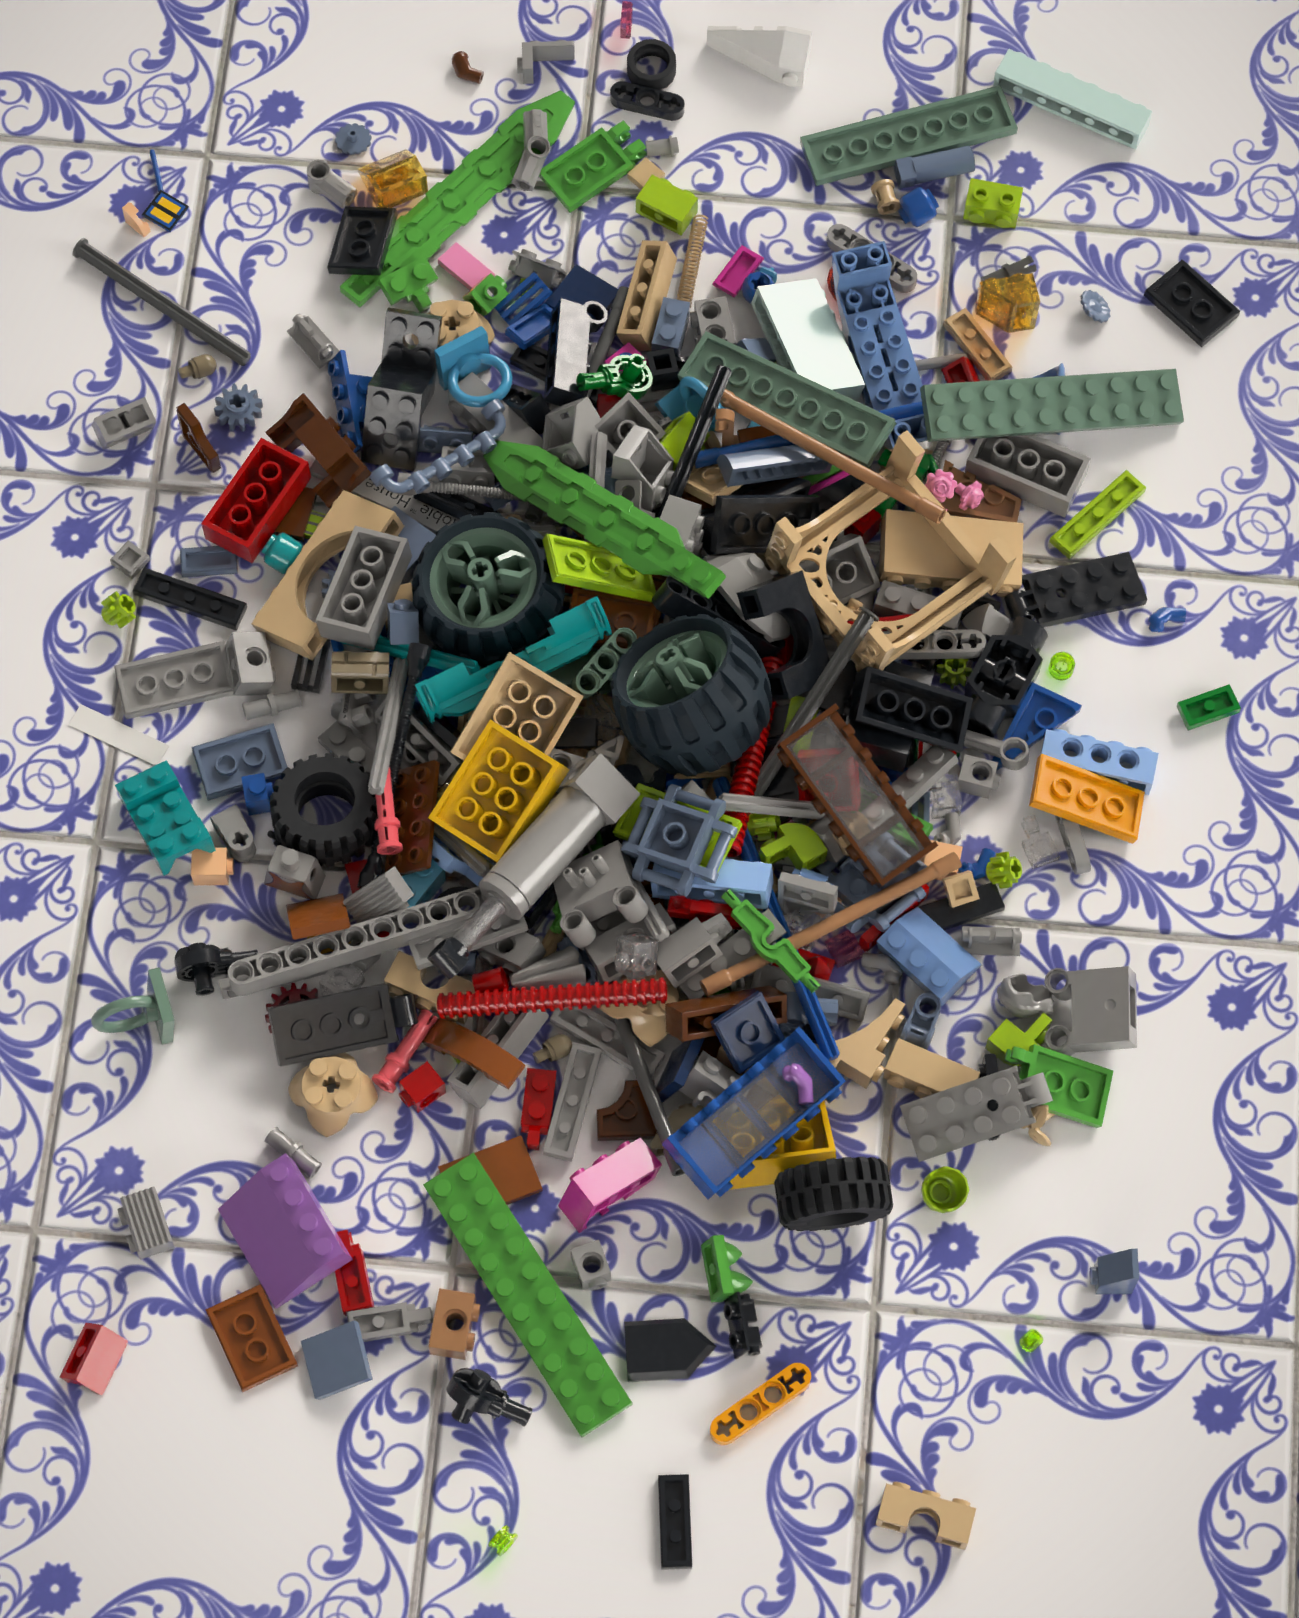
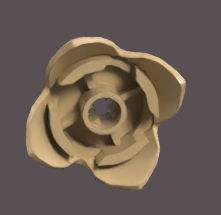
M459 300L435 302L427 313L442 316L439 347L480 326L487 332L489 344L495 338L494 331L488 320L475 311L470 302ZM455 327L456 330H449V328ZM412 334V340L417 345L419 340L416 335Z
M648 968L632 969L622 975L621 980L618 981V983H622L623 980H627L628 983H631L632 979L641 982V979L650 981V978H655V981H659V978L664 977L667 983L668 996L665 1004L681 1001L677 988H674L662 970L657 971ZM657 1001V1004L648 1002L647 1005L639 1002L638 1006L629 1003V1006L620 1004L619 1007H615L614 1004H611L609 1008L602 1005L599 1008L612 1018L630 1019L635 1035L649 1047L660 1042L668 1034L666 1032L665 1004H661V1001Z
M347 1053L312 1060L310 1065L296 1073L288 1087L291 1100L297 1106L305 1108L312 1127L325 1137L341 1131L347 1125L351 1114L364 1113L370 1110L378 1100L377 1091L372 1080L357 1067L356 1060ZM333 1083L339 1087V1089L334 1088L333 1093H329L326 1086Z

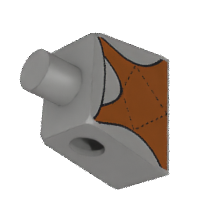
M277 845L266 871L264 885L312 900L317 899L326 875L314 856Z

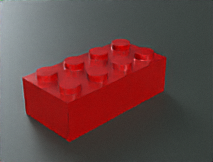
M261 438L202 521L201 525L205 539L253 563L312 478L308 461Z

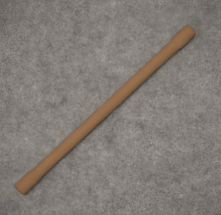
M727 389L724 390L720 400V404L723 407L732 409L887 494L936 524H939L945 517V508L914 494L735 396L733 392Z
M952 852L932 862L928 867L786 939L797 950L924 884L961 868V861L958 855ZM757 953L727 969L720 970L700 981V986L708 997L730 986L734 981L772 962L765 960Z

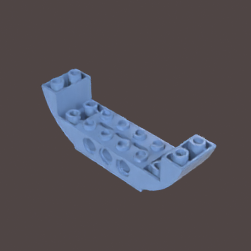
M885 241L832 253L833 279L842 332L845 335V341L850 352L854 354L855 363L865 383V388L862 391L865 405L877 411L922 401L920 387L923 386L889 281L892 263ZM924 414L895 420L896 425L885 441L884 446L889 450L893 449L898 436L906 430L918 443L928 441Z

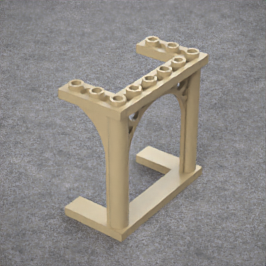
M906 430L898 436L888 463L879 474L914 494L943 507L915 475L925 450ZM866 483L816 519L803 526L795 528L786 517L779 520L775 525L765 553L768 566L780 575L803 570L799 563L805 560L817 563L819 566L818 571L805 572L803 570L819 625L824 633L831 635L835 639L838 647L851 628V624H848L847 621L855 622L858 615L845 607L832 591L826 573L827 553L834 539L844 529L890 497ZM947 511L939 524L924 517L971 573L909 617L896 621H874L870 627L871 629L867 631L864 640L861 641L851 657L857 672L866 666L883 671L887 665L987 592L991 596L1000 590L1016 556L999 537L989 542L983 554ZM816 547H819L821 550V554L819 556L815 553H812L814 552ZM818 579L822 586L818 588L817 584L812 580ZM831 602L836 603L837 607H834ZM882 629H887V630L890 631L891 633H890V634H884L881 630H882Z

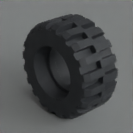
M325 753V757H317V754L310 755L309 760L303 761L299 759L293 763L294 768H286L281 773V779L275 781L273 793L270 795L271 819L277 841L282 843L284 847L314 856L319 863H326V867H335V863L340 861L344 865L351 862L352 856L355 855L358 858L365 853V846L371 847L372 843H374V833L376 832L374 823L378 819L375 794L372 795L368 792L370 772H364V766L358 762L352 764L349 757L341 755L340 758H335L332 753ZM324 795L343 798L353 807L343 820L331 825H316L306 821L299 815L300 810L308 801Z
M843 1157L801 1164L780 1172L774 1181L779 1221L788 1230L818 1231L861 1225L886 1217L893 1208L888 1166L883 1160L875 1157Z

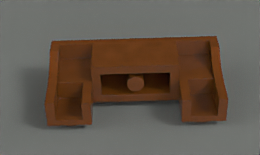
M303 393L293 401L284 416L265 433L277 446L290 453L302 443L329 474L313 490L325 505L331 509L333 502L340 496L343 490L352 493L351 491L367 479L371 472L354 453L353 450L357 447L347 435L342 438L338 434L341 428L331 416L326 419Z

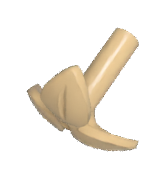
M1048 1105L1030 1108L1033 1117L1035 1116L1036 1123L1021 1128L1025 1129L1028 1127L1030 1138L1040 1145L1050 1146L1049 1138L1040 1131V1127H1043L1045 1122L1055 1114L1048 1112Z

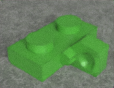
M424 255L379 279L378 285L391 306L406 299L408 303L413 301L419 313L432 305L427 295L429 292L428 286L435 283L438 277Z

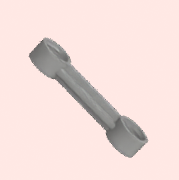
M970 730L966 731L965 747L1001 758V763L1009 770H1020L1027 765L1029 749L1023 739L1011 737L1001 741ZM1011 748H1019L1025 753L1021 758L1015 760L1005 756V752Z

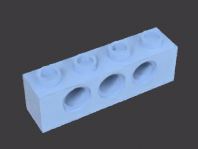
M1046 729L1041 754L1142 790L1147 795H1149L1153 785L1159 754L1152 752V750L1146 747L1132 748L1124 746V744L1118 741L1104 742L1096 740L1089 735H1071L1061 729ZM1064 751H1073L1077 756L1069 757ZM1099 756L1103 758L1105 762L1097 763L1092 759V757ZM1127 762L1131 764L1133 768H1123L1120 765V763Z

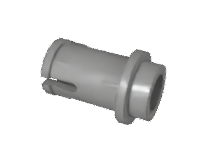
M669 135L667 139L645 141L647 158L669 154L672 157L675 153H679L677 137L672 138Z

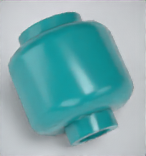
M280 533L277 536L273 534L261 553L265 554L263 560L267 565L281 574H286L287 569L300 554L303 546L286 533Z

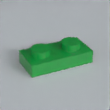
M1230 684L1180 701L1176 706L1188 731L1238 714L1241 710Z

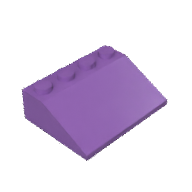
M286 1153L260 1169L218 1208L222 1218L276 1309L353 1260L295 1161Z

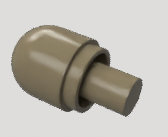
M203 354L191 358L188 361V365L179 368L178 372L181 379L193 376L194 379H200L213 374L217 365L211 355Z
M557 1034L542 1043V1049L533 1053L534 1060L538 1064L546 1059L552 1062L566 1057L571 1052L572 1040L565 1034Z

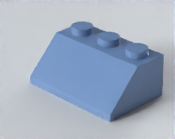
M919 907L897 919L876 941L878 950L884 955H888L923 991L933 993L940 999L941 1007L982 966L979 961Z

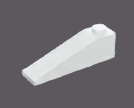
M708 26L706 45L776 82L784 83L787 86L803 87L810 61L812 31L788 26H777V30H764L763 26H754L753 30H742L739 26Z

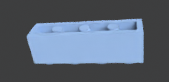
M725 859L718 872L719 876L716 883H710L695 876L692 881L691 891L686 897L691 900L709 899L714 903L727 904L721 896L731 889L741 902L747 899L757 909H768L773 887L772 864ZM654 863L653 871L677 879L681 878V873L663 868ZM651 882L653 898L670 899V896H682L677 894L676 890Z

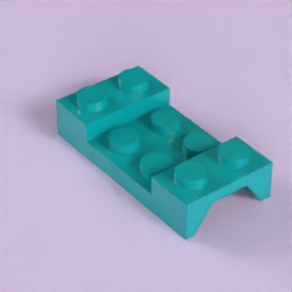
M167 760L115 785L122 803L163 876L169 874L175 859L195 849L209 853L216 851L209 832L200 817L198 818Z

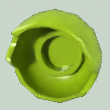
M943 1166L930 1172L924 1178L921 1186L924 1203L931 1210L940 1213L952 1212L961 1207L966 1202L969 1193L967 1178L960 1170L948 1166Z

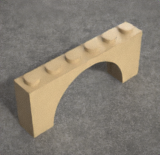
M343 490L340 496L333 502L331 509L324 519L318 524L309 541L302 547L300 554L293 564L287 569L280 583L271 592L269 599L262 609L256 614L251 624L257 632H265L266 640L313 661L327 641V638L320 636L317 623L311 621L307 616L305 599L311 579L328 559L345 550L355 526L398 536L404 525L396 513Z

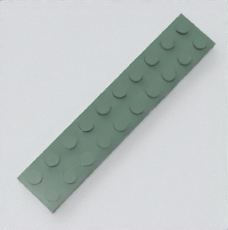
M1176 369L928 384L920 387L928 442L1178 425L1184 422Z

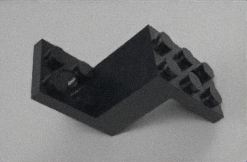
M388 307L385 319L381 364L367 388L363 446L361 450L362 462L376 465L387 464L389 467L411 471L416 469L421 417L435 390L437 365L434 350L439 348L442 316ZM409 333L416 335L419 343L417 345L408 344L405 340V335ZM387 433L394 434L398 439V443L395 445L388 444L384 439V435Z

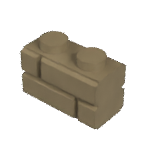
M378 651L332 652L331 693H388L389 653H380Z

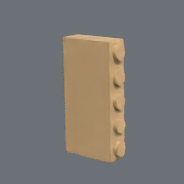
M886 509L881 519L880 582L886 580L898 585H914V587L919 589L938 587L946 591L971 573L922 515L917 512ZM951 516L983 554L989 542L996 537H999L1016 556V559L996 594L999 597H1005L1011 592L1018 591L1022 586L1024 523Z

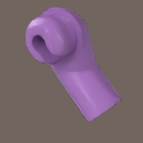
M792 1063L791 1066H785L782 1070L783 1078L788 1082L794 1081L798 1086L799 1104H813V1082L811 1076L799 1064Z

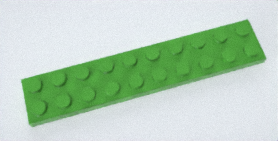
M474 1152L423 1184L580 1436L584 1437L632 1406V1401Z

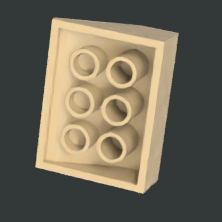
M508 652L450 753L465 760L491 719L549 756L584 696L511 652Z

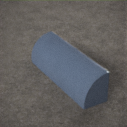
M797 445L723 454L717 458V464L727 487L828 473L832 467V464Z

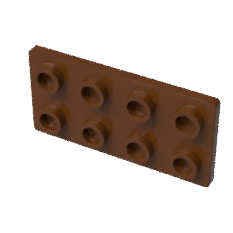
M436 760L400 769L398 773L393 802L395 817L400 821L398 836L403 850L398 854L386 855L384 873L394 866L401 876L427 870L431 867L435 822L428 817L435 808L437 801L440 763Z

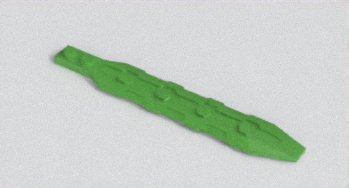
M560 90L516 110L498 127V131L478 149L471 151L462 160L460 166L442 182L436 183L425 193L426 197L405 216H400L396 220L381 275H352L340 286V292L358 307H361L381 289L378 285L379 279L424 255L427 260L431 258L441 248L440 245L461 226L469 223L477 215V211L494 195L501 193L511 184L524 150L523 113L532 109L542 110L547 113L548 141L550 146H552L557 141L575 105V101ZM531 148L533 153L541 154L540 150Z
M496 440L497 446L491 452L483 455L505 491L523 502H530L546 512L549 518L561 525L566 524L584 535L585 540L597 547L602 546L620 557L623 563L639 573L670 575L707 599L710 598L726 578L720 569L685 549L677 528L658 517L653 518L635 507L634 503L621 495L616 496L596 484V480L583 472L578 473L560 462L559 458L541 447Z

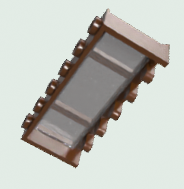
M835 703L780 742L777 746L779 752L776 754L786 768L791 766L796 773L794 780L801 790L805 791L807 789L814 798L811 800V803L820 815L824 813L830 820L828 827L837 839L842 837L848 845L845 850L854 862L859 861L865 869L862 871V874L871 886L876 884L880 888L939 845L936 841L932 843L922 830L924 826L918 818L914 819L905 806L907 804L902 795H897L888 783L889 777L884 771L880 772L871 759V752L867 747L863 748L854 736L855 730L849 723L846 725L837 712L839 707Z

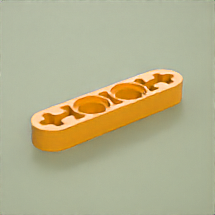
M802 1363L790 1364L718 1415L710 1426L712 1440L719 1445H728L800 1395L810 1385V1369ZM793 1371L797 1374L804 1373L803 1383L800 1384L798 1381H795L789 1385L791 1393L788 1394L785 1386L779 1380L783 1379L784 1384L792 1379ZM770 1387L779 1389L782 1394L781 1399L776 1403L768 1402L764 1397L765 1391ZM745 1405H752L757 1410V1416L752 1420H745L740 1415V1409ZM734 1414L737 1423L742 1428L738 1429L736 1423L729 1429L730 1436L726 1437L724 1434L717 1435L718 1424L721 1423L724 1427L729 1425L733 1421L730 1415Z

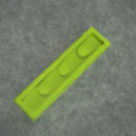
M1125 470L1051 536L1049 542L1070 560L1146 491V486L1129 471Z

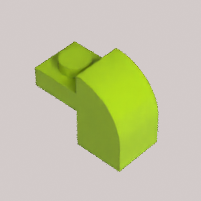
M786 823L779 826L776 838H771L762 844L759 857L761 862L774 864L789 857L796 869L801 870L805 868L810 870L825 862L828 850L817 833L810 827L800 823Z
M1043 1012L1024 1033L1006 1018L987 1039L985 1049L991 1054H995L1001 1062L1010 1066L1017 1065V1067H1021L1019 1064L1004 1061L1006 1050H1012L1015 1046L1029 1051L1031 1045L1041 1046L1045 1042V1034L1051 1026L1052 1019Z

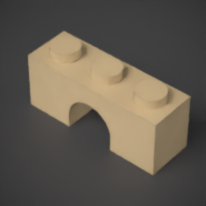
M401 951L397 953L384 979V983L389 985V996L394 997L413 993L416 1008L432 1010L438 1013L437 996L439 993H444V995H448V992H453L454 995H457V992L460 991L463 994H466V991H471L472 994L475 993L473 982L457 975L449 979L441 988L431 989L426 987L422 983L427 973L426 968L418 971L414 957ZM465 1014L463 1018H459L458 1015H455V1018L446 1016L445 1020L465 1025L468 1015Z
M893 1482L892 1485L886 1483L876 1526L906 1533L909 1520L914 1515L927 1514L937 1523L938 1532L935 1542L963 1550L966 1549L976 1508L971 1507L970 1502L959 1498H953L952 1501L940 1498L941 1495L930 1490H923L922 1493L910 1490L911 1487L901 1482Z

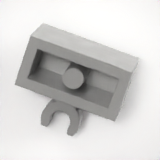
M702 1051L695 1060L685 1085L679 1091L693 1100L692 1105L695 1108L698 1104L705 1107L735 1080L739 1079L741 1075L735 1073L705 1051ZM748 1091L742 1095L744 1098L746 1097ZM735 1103L731 1104L717 1117L726 1122L738 1106Z

